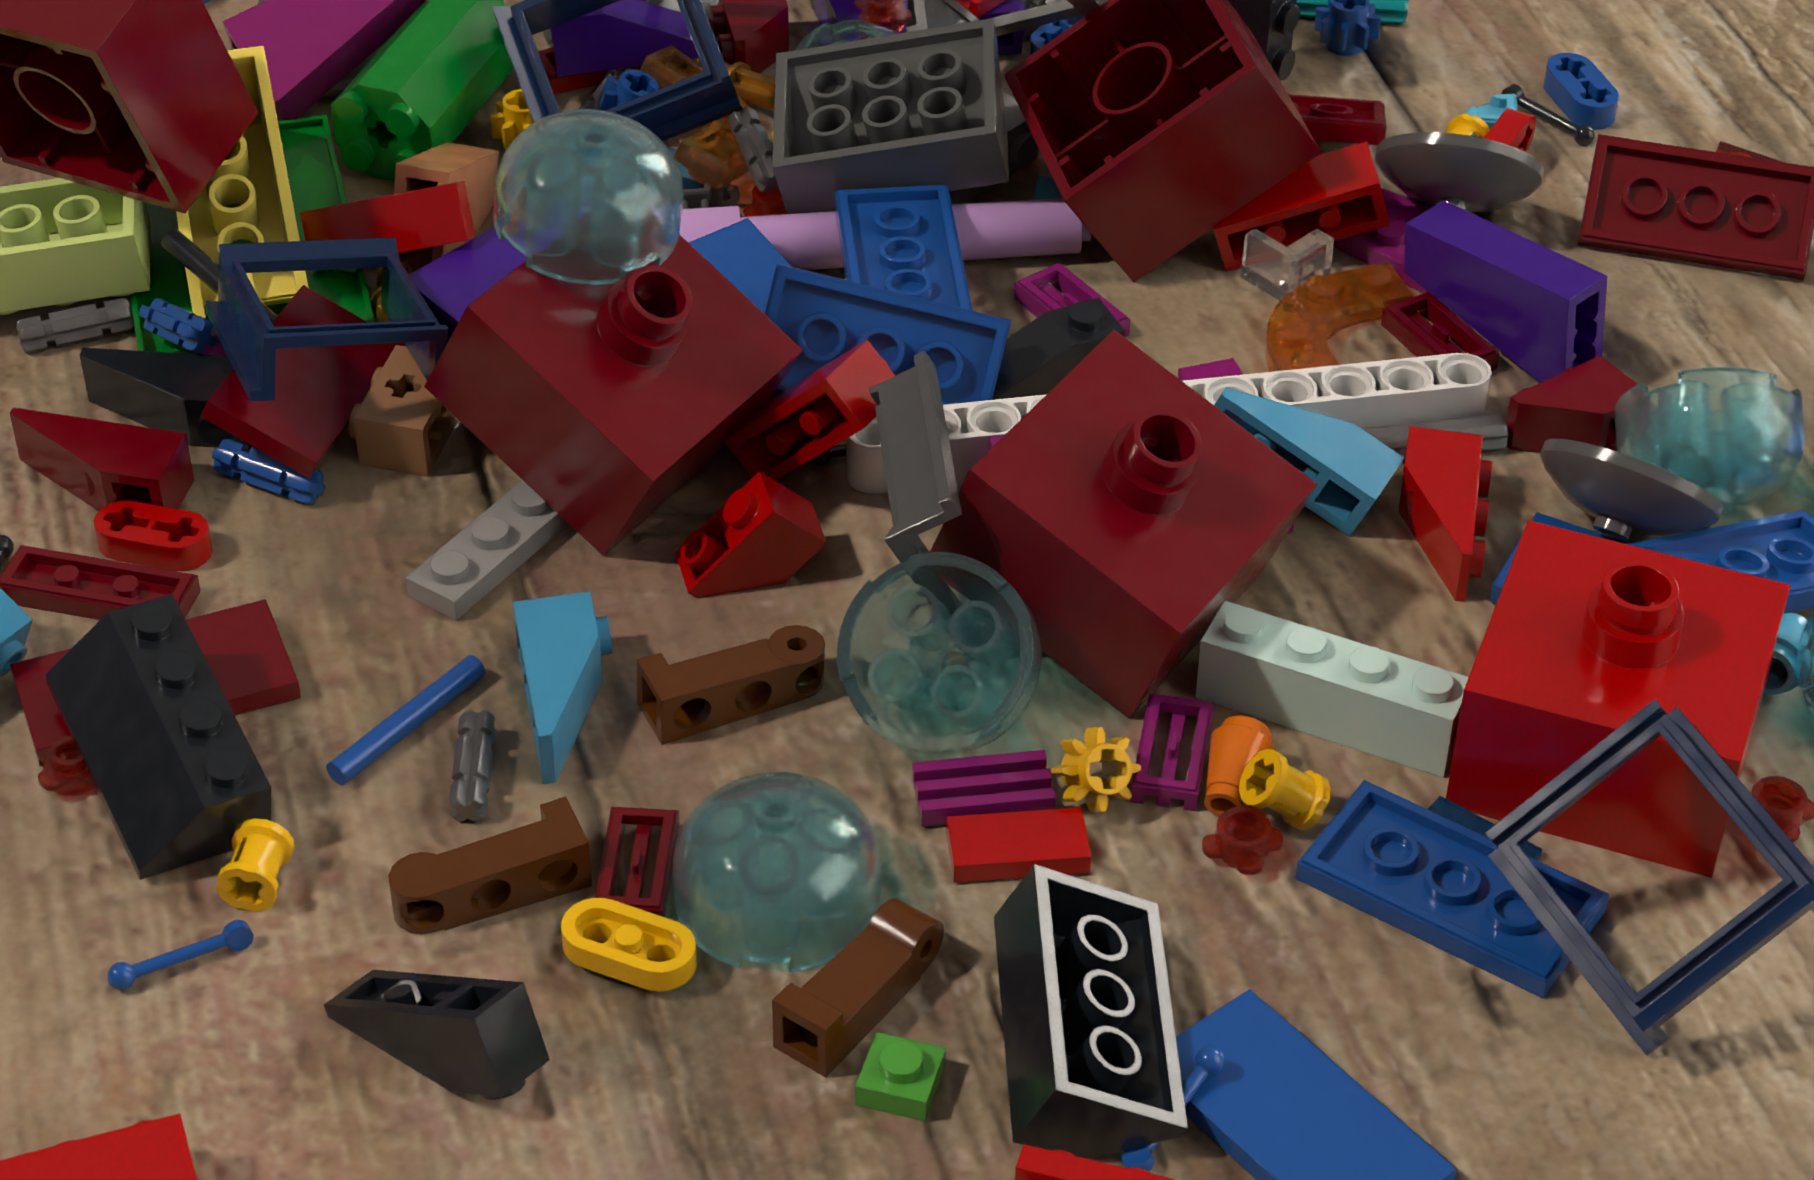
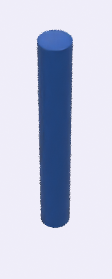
M468 655L326 765V769L331 779L339 785H345L484 677L485 668L481 661L473 655Z

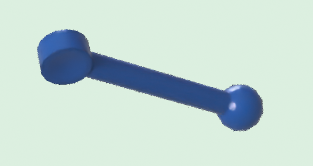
M233 920L224 927L222 934L133 965L125 962L115 963L107 972V981L114 989L125 990L132 986L136 978L228 946L233 951L244 950L252 944L254 935L247 922L244 920Z
M1206 1046L1197 1052L1195 1057L1196 1068L1182 1085L1185 1106L1206 1077L1218 1073L1223 1068L1224 1055L1217 1047ZM1159 1142L1124 1150L1122 1153L1124 1166L1137 1167L1149 1172L1154 1165L1152 1152Z

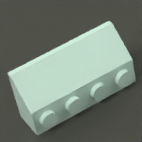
M1224 601L1201 639L1195 698L1214 702V704L1444 778L1453 758L1463 692L1468 677L1256 611L1252 608Z

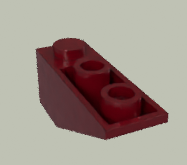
M15 407L10 411L19 459L97 511L119 501H135L178 509L194 482L186 433Z

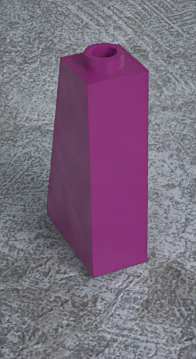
M266 0L222 22L231 49L264 46L277 120L283 121L297 119L393 36L424 0Z

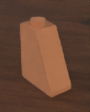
M450 142L443 143L396 163L394 194L465 181L476 234L494 206L499 151ZM470 240L398 253L400 262H408L411 267V273Z

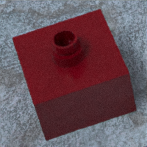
M0 0V157L2 161L14 166L186 213L259 113L203 1Z
M1108 0L1004 74L1064 202L1133 283L1322 153L1251 30L1228 0Z
M623 184L466 307L424 387L602 556H605L728 447L724 440L771 398L803 350L627 184Z
M1113 330L969 469L958 492L962 515L943 523L930 553L946 576L1130 719L1148 699L1149 693L1152 694L1203 638L1223 602L1235 603L1264 571L1318 484L1116 330Z

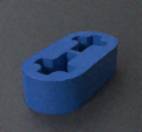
M1559 53L1548 59L1543 87L1545 92L1568 119L1578 126H1591L1593 130L1610 127L1615 122L1619 93L1593 62L1582 55L1574 53Z

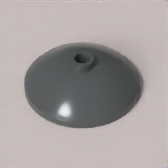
M1417 132L1395 135L1382 140L1377 145L1375 163L1383 176L1411 199L1432 207L1442 201H1446L1468 212L1493 211L1525 199L1542 185L1544 176L1543 165L1532 155L1504 143L1462 134Z
M1557 438L1546 440L1540 452L1546 472L1566 499L1585 513L1596 518L1593 524L1595 530L1619 540L1628 541L1631 532L1667 537L1702 530L1717 523L1724 508L1716 497L1694 483L1653 464L1617 451L1584 442Z

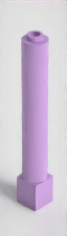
M1063 198L952 204L962 260L1075 254L1081 252L1082 242L1091 240V232L1068 207ZM739 206L671 210L672 228L687 242L749 218L792 267L802 270L844 268L835 211L740 217Z

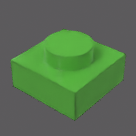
M876 1032L855 1086V1105L926 1122L946 1068V1048Z

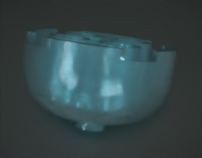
M573 109L557 112L529 125L517 135L505 151L497 170L493 206L495 230L500 240L506 238L517 250L526 255L527 267L541 274L578 284H613L619 279L624 278L626 272L643 267L653 261L660 266L673 252L680 234L684 191L682 177L678 165L667 146L657 135L639 122L614 112L598 109Z
M1716 367L1679 371L1678 383L1660 387L1649 392L1648 387L1640 383L1619 398L1615 406L1617 452L1653 464L1706 490L1722 503L1724 507L1722 514L1731 510L1748 507L1767 499L1780 490L1791 479L1800 464L1805 446L1802 393L1799 389L1788 392L1777 387L1776 375L1758 370Z
M929 552L909 556L910 560L890 568L873 582L871 580L867 581L852 600L844 616L838 637L837 666L840 681L844 682L851 703L862 717V721L883 738L907 750L926 755L951 756L968 753L980 749L1004 735L1021 718L1029 706L1037 688L1041 672L1042 650L1039 630L1030 608L1019 592L999 573L986 564L964 555L949 552ZM931 572L936 574L951 593L958 608L953 613L947 603L926 587L916 585L912 577ZM956 655H963L966 659V666L952 665L947 667L948 661Z
M784 771L762 772L738 778L719 787L704 798L691 812L678 835L674 849L672 867L674 904L679 922L690 929L695 937L696 945L704 952L737 968H741L743 960L760 963H789V972L807 970L826 964L868 926L880 901L882 888L881 851L876 833L862 809L840 789L809 775Z

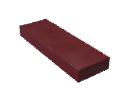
M24 545L19 547L0 576V588L18 606L100 620L107 612L170 594L173 595L184 618H186L201 592L198 575Z

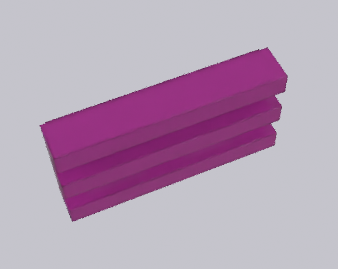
M1061 263L1052 265L1014 282V299L1037 318L1047 311L1070 306L1080 301L1100 298L1125 330V337L1130 335L1131 319Z
M1149 693L1136 758V764L1141 765V770L1133 773L1130 802L1143 804L1145 795L1157 796V806L1170 808L1171 799L1184 800L1183 810L1197 811L1213 720L1214 702ZM1162 711L1173 713L1160 778L1149 776L1160 712ZM1186 716H1198L1187 781L1175 780Z
M1045 750L912 762V782L921 826L946 825V816L1056 809V794L1054 788H1051L1052 778L1050 770L1046 769L1047 758Z

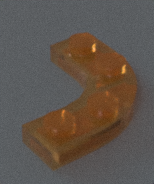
M671 45L646 56L639 71L651 75L658 82L659 89L700 74L704 72V69ZM738 95L742 108L749 107ZM730 115L702 126V131L683 139L673 157L674 160L688 169L689 175L694 180L703 185L708 183L715 189L740 178L749 171L739 149L740 145L736 142L731 131L732 128L728 122Z
M1390 262L1371 264L1362 268L1310 277L1306 283L1298 286L1282 298L1270 316L1265 346V357L1269 371L1339 365L1327 343L1332 336L1339 330L1350 326L1382 319L1383 308L1413 298L1412 293Z

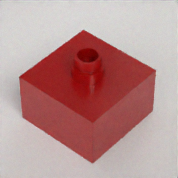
M1528 520L1464 688L1444 806L1501 821L1654 699L1667 714L1678 707L1740 780L1761 706L1791 585ZM1660 735L1543 827L1540 832L1712 878L1729 815Z

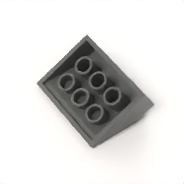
M994 19L776 53L772 168L787 214L821 212L835 209V191L948 185L949 191L1009 182L1008 139Z

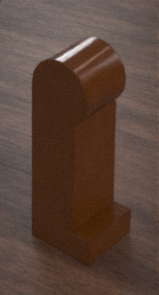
M792 625L776 630L770 636V639L757 640L670 665L662 653L637 659V704L659 742L663 745L808 699L820 691L824 681L825 642L823 636L807 626Z
M567 797L541 804V821L437 855L434 853L418 852L399 859L391 867L388 875L395 922L400 928L410 933H432L442 929H452L592 886L589 842ZM420 904H429V905L424 906V907H419V906H418V905H420Z
M897 898L889 899L883 903L874 913L868 926L805 985L800 988L790 983L772 999L773 1048L826 1078L921 979L920 976L933 962L940 949L944 936L943 924ZM806 1030L818 1035V1048L807 1044L803 1040L802 1035Z

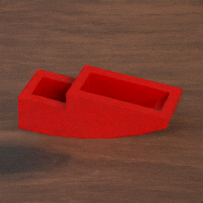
M465 181L299 212L305 241L396 238L397 251L402 253L466 241L476 237Z

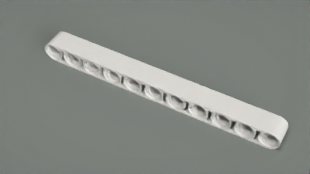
M1451 353L1184 380L1183 382L1213 405L1227 387L1352 422L1360 428L1485 416L1492 373L1490 365L1476 355ZM1047 394L943 405L957 486L963 484L969 469L988 452L989 437L1005 435ZM877 417L864 429L846 439L847 481L857 491L867 494L888 493Z

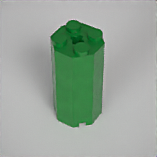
M424 0L331 104L335 142L342 148L341 158L350 169L357 172H365L371 177L395 182L396 163L443 143H452L514 69L491 7L508 6L503 0Z

